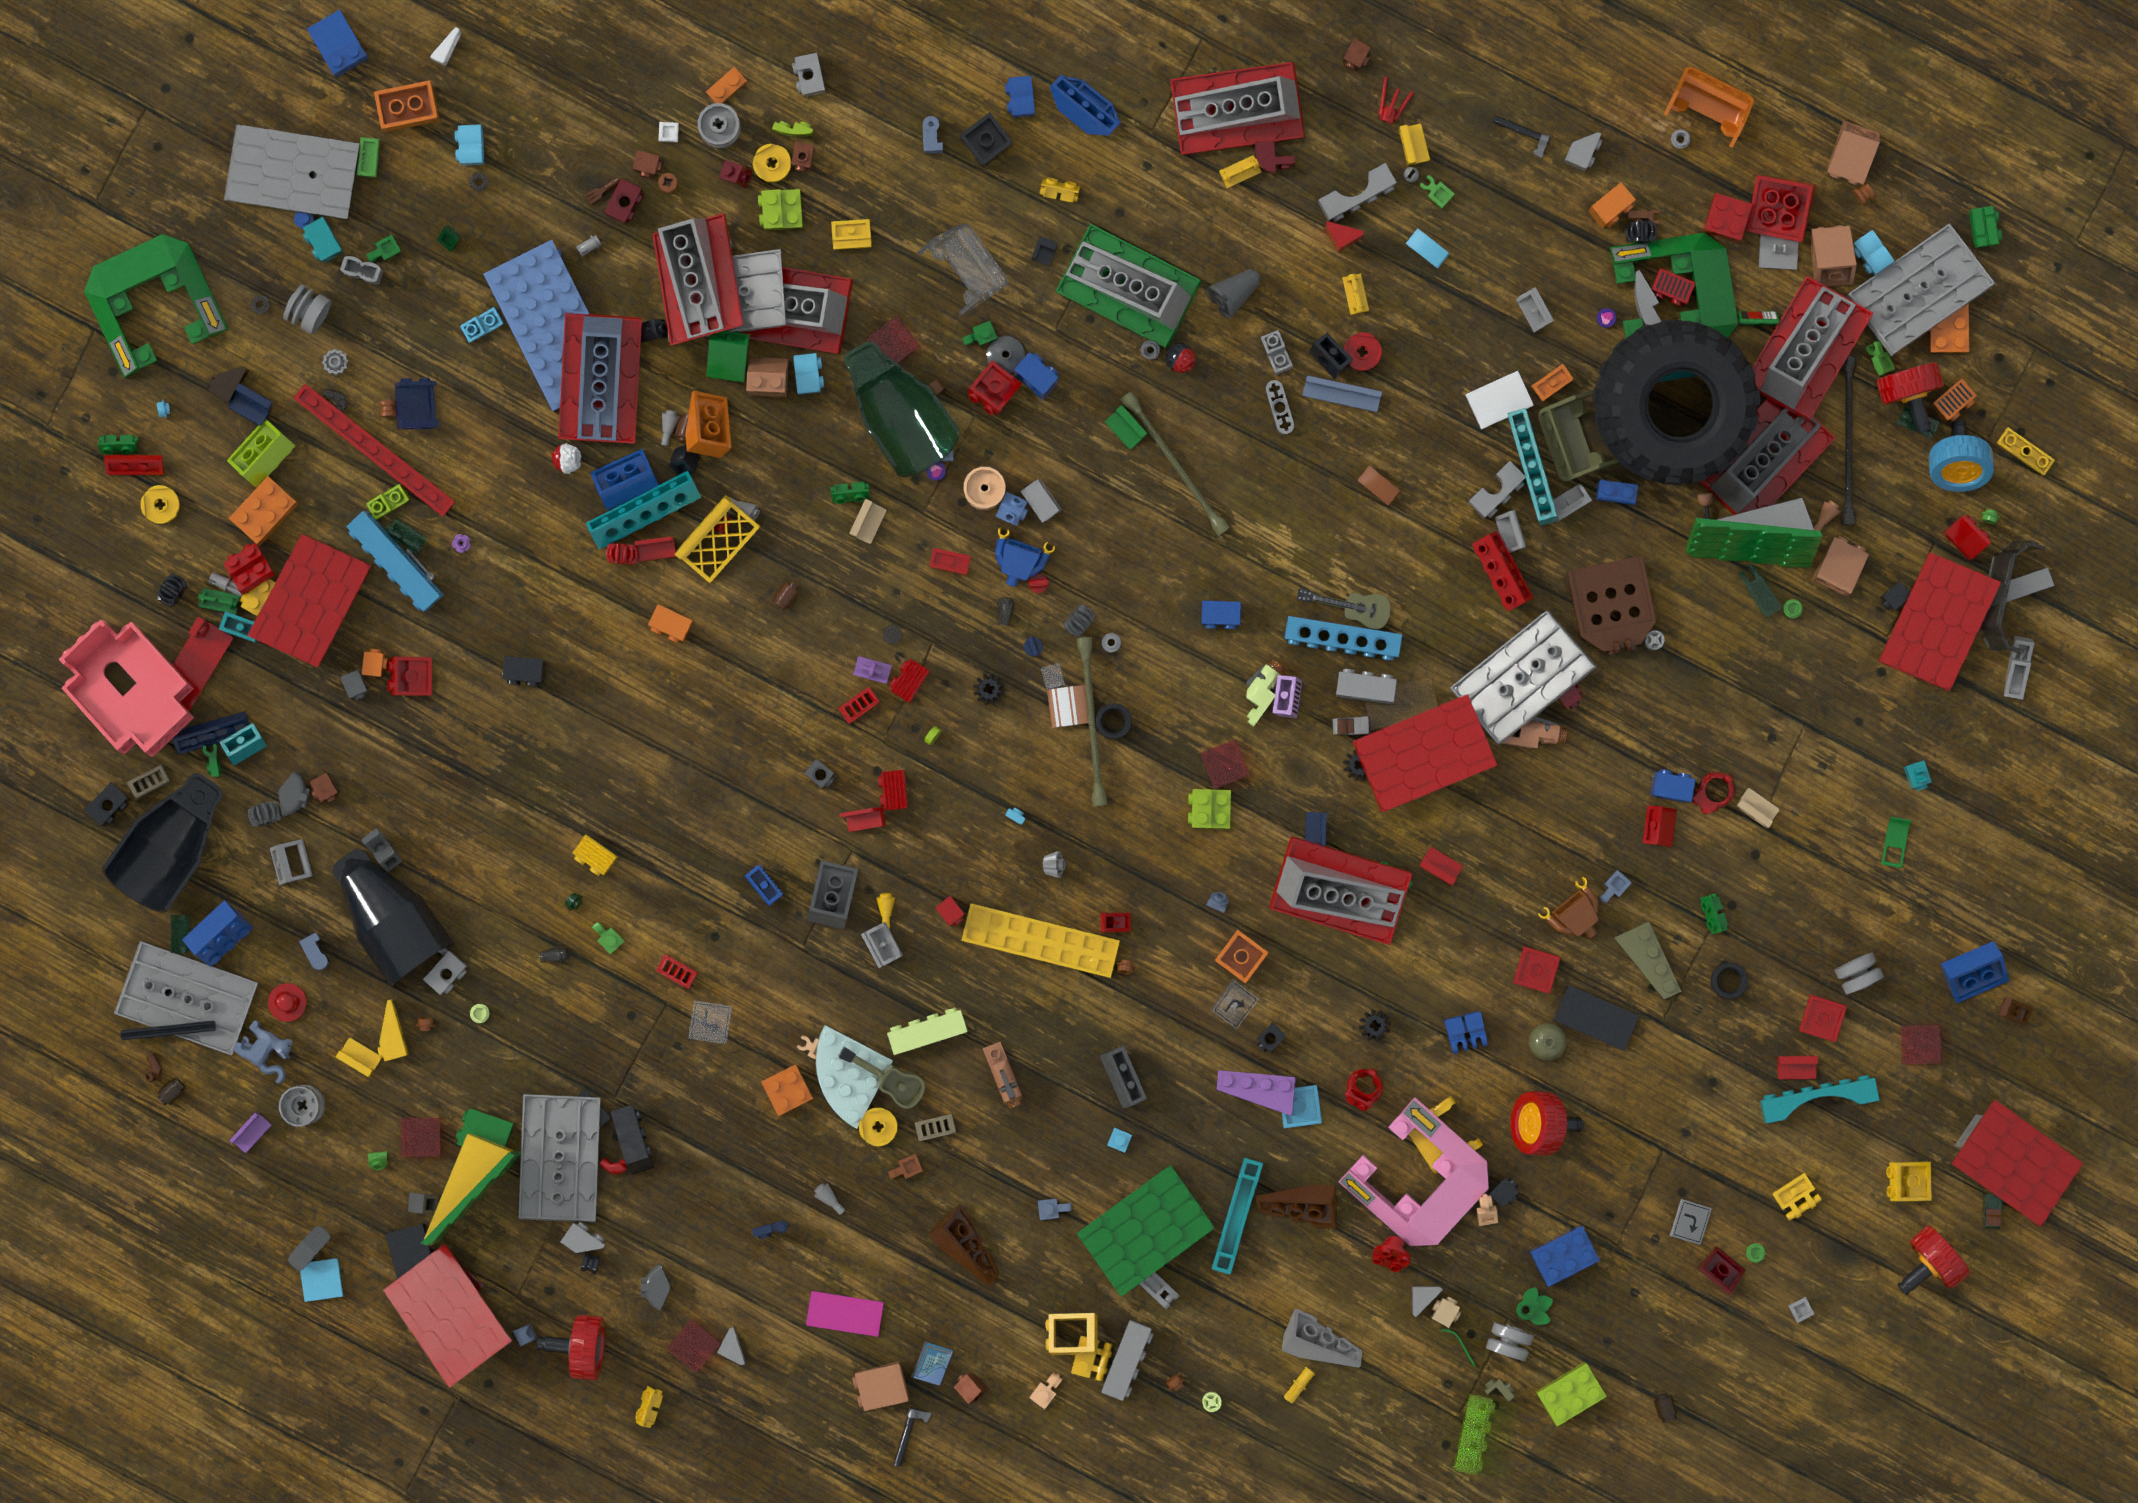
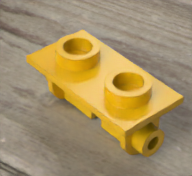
M1254 155L1219 171L1227 188L1262 173Z
M1047 178L1042 180L1041 186L1045 187H1041L1040 194L1043 197L1056 199L1057 193H1061L1060 200L1073 203V201L1077 202L1079 194L1075 193H1079L1080 186H1076L1077 184L1074 182L1061 183L1057 179Z
M1350 274L1347 277H1342L1350 315L1369 311L1361 274Z
M647 1386V1389L642 1394L641 1407L636 1412L637 1424L648 1428L654 1425L658 1412L652 1410V1407H660L663 1391Z

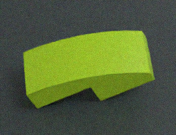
M780 121V123L775 122L772 127L773 132L791 137L813 136L814 133L811 125L802 121L800 124L795 122L793 129L790 128V124Z
M398 484L384 494H380L367 502L366 505L374 519L377 520L409 502L411 499L403 485Z

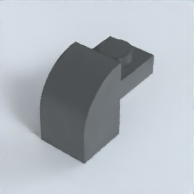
M377 828L361 839L363 844L373 853L378 863L387 872L403 861L389 840Z

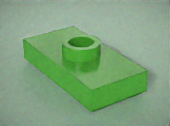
M360 137L357 176L377 178L380 139Z

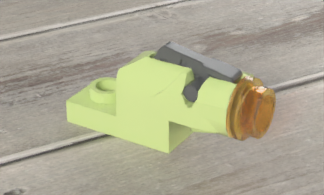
M1272 659L1246 682L1248 687L1246 698L1258 706L1257 709L1252 708L1247 715L1249 718L1247 723L1253 727L1275 698V694L1270 690L1274 689L1278 675H1282L1281 671L1284 669Z

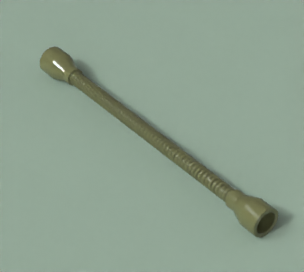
M1131 391L1120 399L1121 402L1135 416L1140 418L1139 420L1144 424L1143 426L1150 432L1149 434L1154 438L1153 440L1157 442L1156 444L1164 452L1163 454L1167 456L1166 458L1174 466L1173 468H1175L1176 472L1184 480L1183 482H1185L1206 514H1208L1215 533L1220 536L1230 528L1228 523L1216 511H1212L1213 509L1208 505L1209 503L1202 497L1203 495L1198 491L1199 489L1192 483L1193 481L1188 477L1189 475L1185 473L1186 471L1178 463L1179 461L1175 459L1176 457H1174L1166 443H1164L1156 429H1154L1146 415H1144L1134 392Z
M1092 637L1077 638V648L1081 654V660H1083L1084 681H1086V703H1088L1089 735H1091L1090 745L1092 747L1093 776L1095 779L1092 806H1105L1108 804L1107 795L1103 789L1100 777L1101 770L1099 767L1100 760H1098L1099 750L1096 738L1097 728H1095L1096 718L1093 706L1091 665L1089 662L1093 647Z

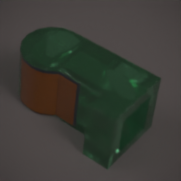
M1983 1193V1229H2000L2003 1201L1994 1194Z

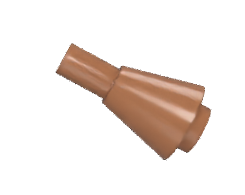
M1831 500L1828 503L1824 501L1814 530L1821 531L1825 524L1841 512L1838 510L1839 505Z

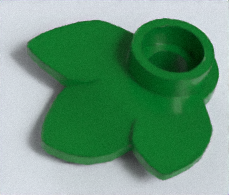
M1530 1288L1523 1294V1301L1517 1305L1516 1313L1521 1319L1530 1320L1535 1325L1547 1324L1550 1322V1318L1545 1312L1552 1305L1553 1299L1544 1295L1538 1296L1537 1288ZM1525 1306L1529 1308V1312L1527 1314H1524L1522 1312V1309Z

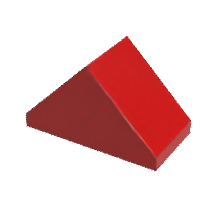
M1130 912L1101 913V932H1131Z

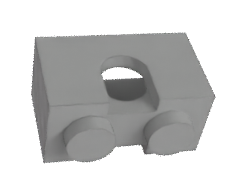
M817 53L794 57L796 63H792L794 75L798 74L799 81L796 82L798 93H802L803 98L826 93ZM804 72H812L813 77L811 79L805 80L803 78Z
M448 951L423 980L440 995L448 994L454 988L452 983L457 978L461 980L467 973L465 969L468 966L452 951ZM445 969H449L452 972V977L448 980L442 976Z

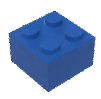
M1661 769L1653 774L1650 796L1689 803L1692 801L1696 779H1692L1690 774L1680 773L1676 776L1672 775V771Z

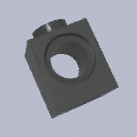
M360 670L340 677L350 699L354 698L357 701L366 697L365 693H368L369 690Z
M817 759L804 773L822 789L825 786L828 788L835 780L833 778L834 773ZM818 770H825L826 778L824 780H817L816 772Z

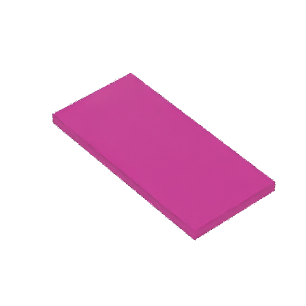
M811 1291L806 1325L878 1337L884 1302Z

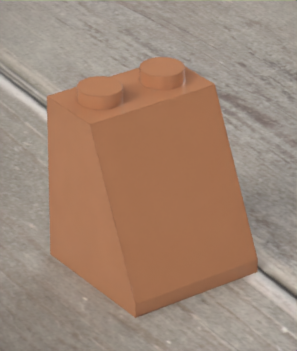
M1843 121L1827 167V172L1830 173V176L1838 179L1843 177L1852 184L1859 185L1860 183L1864 185L1880 143V133Z
M1838 225L1830 228L1818 227L1812 229L1810 243L1814 280L1826 287L1853 285L1856 259L1850 226Z
M750 357L746 388L748 395L787 397L789 359Z
M1838 536V538H1832L1812 580L1844 596H1848L1852 593L1869 554L1865 552V548L1859 545L1854 547L1848 544L1849 541Z
M900 1361L855 1372V1377L852 1378L854 1388H858L860 1396H857L859 1407H863L864 1411L907 1402L910 1399Z

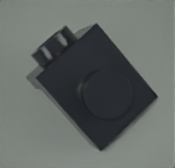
M653 319L643 322L641 327V343L668 338L665 320Z

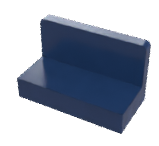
M239 383L235 388L236 395L228 405V408L261 426L273 409L272 402Z
M1306 812L1305 840L1325 846L1327 812Z

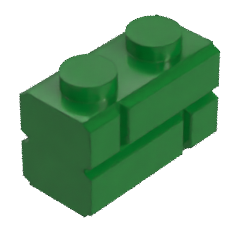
M1994 206L1971 209L1969 216L1974 248L1979 249L1999 245V241L2002 240L2001 229H1997L1996 222H1999L1998 210H1994Z

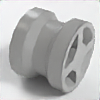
M1656 630L1649 632L1644 639L1645 646L1650 650L1661 648L1665 641L1664 635Z

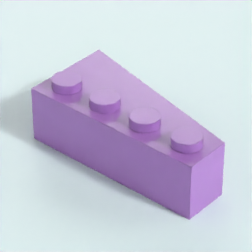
M1218 1070V1091L1293 1117L1295 1077Z

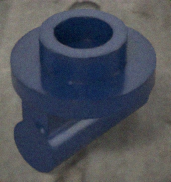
M1034 636L1027 638L1024 643V651L1029 656H1038L1043 650L1042 642Z

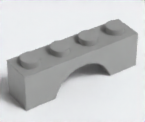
M1384 163L1368 173V186L1361 194L1347 197L1335 190L1319 199L1318 204L1329 222L1332 220L1337 222L1344 218L1343 214L1350 211L1353 213L1361 208L1360 205L1366 201L1370 204L1378 199L1377 195L1381 193L1386 195L1392 192L1397 182L1387 164Z

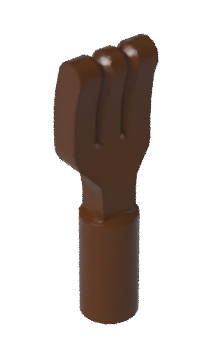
M616 177L602 188H595L586 193L584 197L589 205L600 200L604 192L616 187L619 180Z

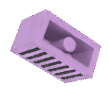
M1278 675L1273 707L1275 715L1297 718L1302 680L1297 677Z

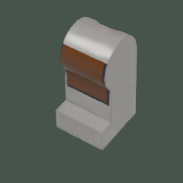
M1368 716L1333 719V735L1369 734Z

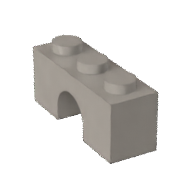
M1511 461L1495 475L1502 485L1501 491L1498 494H1489L1482 488L1468 502L1483 519L1486 516L1491 518L1498 511L1496 506L1500 502L1504 505L1512 497L1510 493L1514 489L1518 491L1525 484L1523 481L1526 478L1525 475Z

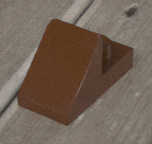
M2006 996L1998 1015L2026 1026L2033 1008Z

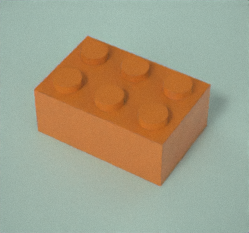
M430 80L374 92L380 126L383 132L440 121L434 88Z
M267 476L229 519L257 545L261 546L299 503L272 478Z

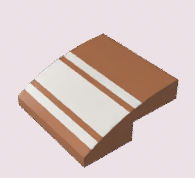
M1085 685L1047 690L1052 728L1088 724V703H1086Z

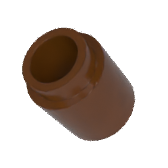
M682 414L681 418H679L674 435L677 437V441L686 443L687 414Z
M791 581L788 584L784 582L774 595L775 599L772 602L786 610L800 594L797 591L799 587Z

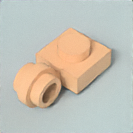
M1483 1194V1197H1479L1481 1208H1477L1479 1226L1498 1223L1496 1205L1492 1204L1491 1195Z
M1053 1372L1046 1381L1049 1385L1046 1386L1040 1382L1029 1398L1045 1409L1056 1395L1051 1388L1052 1386L1056 1388L1062 1381L1061 1375Z

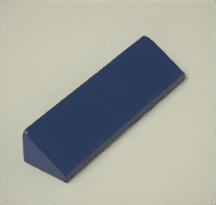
M246 711L182 729L172 740L179 755L203 748V746L217 744L250 724Z

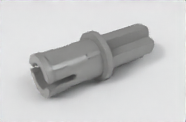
M216 572L211 574L209 578L210 584L222 588L224 592L229 591L242 597L232 578L223 577Z

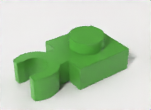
M1428 175L1426 178L1430 181V185L1425 186L1421 182L1420 187L1423 190H1429L1430 194L1427 197L1442 209L1454 196V193L1441 181L1436 185L1434 179Z

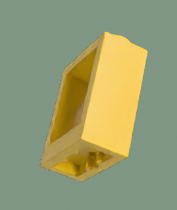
M1095 1313L1049 1314V1319L1046 1320V1331H1049V1339H1046V1350H1049L1051 1355L1098 1354V1316ZM1087 1320V1347L1056 1348V1321Z

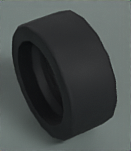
M1110 703L1103 706L1097 713L1096 727L1105 738L1111 740L1120 739L1130 731L1132 725L1131 714L1123 705ZM1110 710L1121 712L1125 718V725L1119 732H1108L1103 726V716Z
M1724 963L1714 969L1710 982L1712 989L1718 996L1734 999L1741 996L1747 989L1748 976L1743 967L1738 964ZM1724 970H1734L1739 974L1741 982L1737 990L1725 992L1720 988L1718 978Z

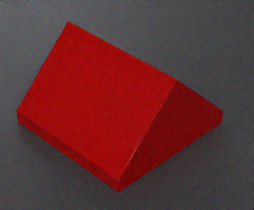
M1327 221L1324 229L1337 253L1360 241L1364 233L1362 230Z

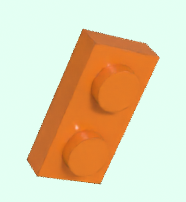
M733 67L710 87L706 93L715 103H724L746 84L747 80Z
M1561 364L1531 387L1543 402L1574 380L1564 364Z

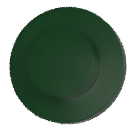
M572 893L565 901L567 909L569 911L579 909L582 905V896Z

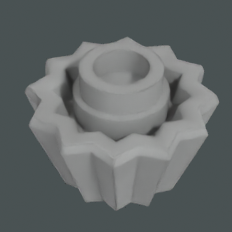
M334 348L323 356L322 364L324 365V370H327L329 374L337 375L338 373H343L344 369H347L349 361L346 359L347 354H343L342 350L337 351Z
M1057 851L1044 856L1043 869L1045 874L1061 878L1066 867L1065 859H1063L1061 852Z

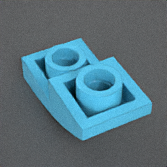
M1418 228L1406 242L1410 248L1437 269L1450 254Z
M493 307L480 316H476L462 324L460 327L470 343L499 328L505 322L498 309Z

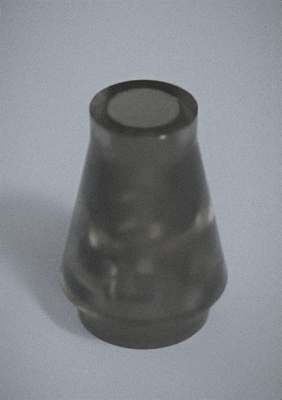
M999 597L997 602L999 625H1010L1015 607L1014 598Z
M559 945L540 952V962L564 964L566 961H569L567 946Z

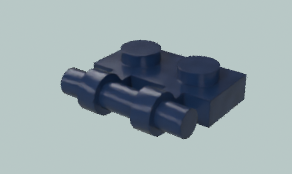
M778 1221L752 1229L754 1237L758 1236L759 1239L770 1237L771 1232L774 1231L779 1233L786 1232L789 1225L786 1221Z

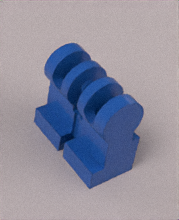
M1481 1011L1464 1014V1021H1462L1461 1016L1443 1020L1453 1054L1459 1053L1458 1042H1461L1464 1052L1468 1051L1467 1039L1465 1040L1464 1033L1469 1032V1042L1472 1044L1473 1049H1477V1037H1480L1482 1047L1488 1046Z

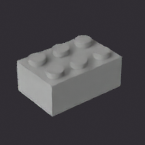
M1343 669V672H1339L1336 697L1393 705L1397 679H1393V675L1388 674L1376 677L1372 672L1363 671L1361 675L1355 674V670Z

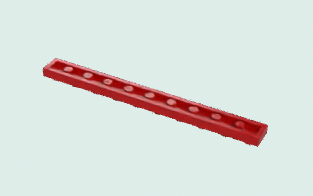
M304 384L294 396V400L444 517L455 504V501L308 385Z

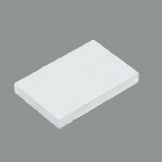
M1518 371L1465 395L1481 430L1508 418L1507 413L1523 408L1528 409L1534 406Z

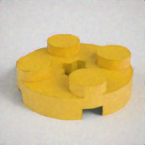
M766 144L757 150L754 156L753 168L757 176L765 182H779L790 172L791 158L785 148L779 145ZM770 158L777 160L775 168L767 166Z
M157 485L149 488L145 495H143L141 510L148 520L156 524H165L175 519L178 515L180 500L174 490L163 485ZM160 499L165 503L162 510L155 506Z
M884 1108L868 1110L859 1122L861 1137L873 1146L888 1144L895 1137L898 1129L895 1116ZM876 1121L884 1125L881 1132H877L876 1129L873 1130Z

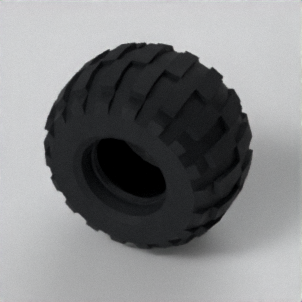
M1664 320L1652 325L1647 324L1635 330L1626 339H1622L1613 348V352L1607 361L1603 362L1598 373L1600 375L1593 394V402H1595L1594 418L1597 430L1600 431L1604 440L1603 443L1609 452L1624 467L1647 480L1667 485L1694 484L1705 481L1707 477L1719 474L1730 467V463L1738 455L1741 456L1749 445L1747 441L1752 431L1756 429L1759 419L1757 417L1758 404H1760V392L1756 386L1754 378L1756 374L1752 365L1747 361L1742 350L1732 340L1724 336L1720 331L1707 325L1681 320ZM1679 371L1690 372L1700 377L1709 387L1713 401L1712 412L1707 423L1696 433L1684 437L1670 436L1660 431L1652 422L1648 411V398L1655 383L1663 376Z

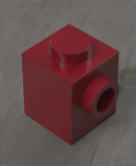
M1576 684L1559 697L1558 700L1564 709L1569 707L1571 710L1580 704L1578 700L1582 698L1580 695L1582 691Z

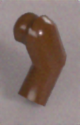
M155 1053L146 1057L151 1066L148 1074H145L147 1082L157 1081L162 1071V1066Z

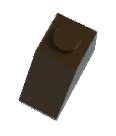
M240 367L217 374L216 377L211 378L208 384V391L230 403L236 395L235 388L239 383L242 385L249 370L245 367Z

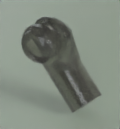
M324 389L323 398L332 399L338 410H345L347 408L348 402L342 392Z

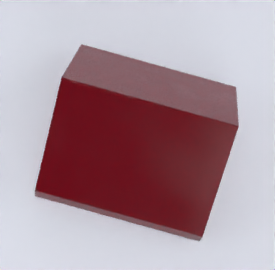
M1717 1246L1713 1248L1697 1268L1729 1295L1746 1271Z

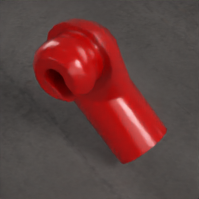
M604 1157L599 1164L612 1175L624 1173L628 1168L624 1159L620 1160V1162L612 1163Z

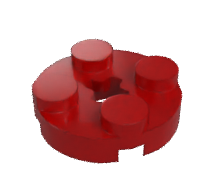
M1364 332L1351 336L1343 348L1353 359L1349 366L1357 371H1367L1374 368L1382 354L1378 340L1373 335ZM1361 347H1365V351H1368V354H1365L1363 357H1360V354L1357 353V350H1360Z

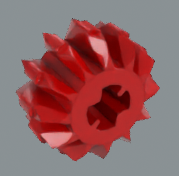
M613 543L607 546L606 561L609 563L634 565L637 563L638 548L635 545Z

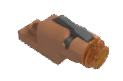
M1534 717L1529 723L1519 729L1518 737H1515L1514 733L1501 744L1537 749L1538 741L1541 744H1565L1567 729L1551 721Z
M1001 1041L983 1048L1004 1104L1009 1109L1022 1104L1021 1098L1023 1097Z

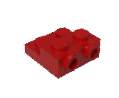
M992 360L970 386L967 393L972 402L976 404L979 402L984 406L983 409L987 414L998 416L1021 387L1022 383Z
M256 543L245 545L241 552L229 555L227 561L223 562L242 596L275 575L262 550Z
M391 657V661L387 662V671L391 672V680L387 681V691L391 692V696H432V657Z

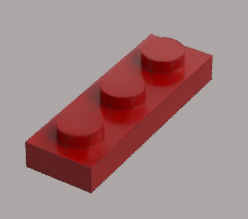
M105 455L104 457L106 475H164L162 455Z

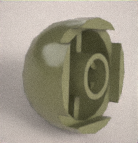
M1543 1023L1531 1031L1528 1045L1536 1058L1542 1061H1553L1563 1055L1567 1039L1560 1027L1551 1023Z

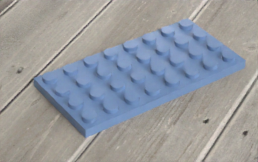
M550 240L484 273V276L552 411L560 408L565 313L589 314L553 241Z

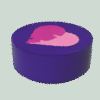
M1609 308L1600 310L1596 317L1597 323L1603 328L1611 327L1616 321L1615 312Z
M934 461L928 465L927 475L931 480L939 481L944 478L946 469L941 462Z

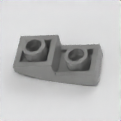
M1277 330L1262 336L1261 340L1275 375L1293 369L1279 331Z

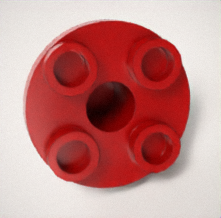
M285 983L278 985L269 995V1010L280 1021L290 1022L297 1020L306 1010L307 998L305 992L295 984Z
M1390 1236L1384 1241L1383 1245L1374 1248L1372 1262L1376 1265L1387 1267L1392 1272H1400L1401 1269L1409 1266L1411 1256L1403 1249L1404 1241L1401 1238Z

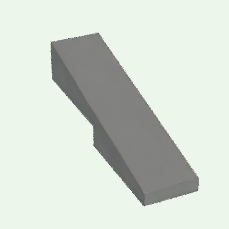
M2045 568L2001 583L1990 608L2054 586L2049 569Z

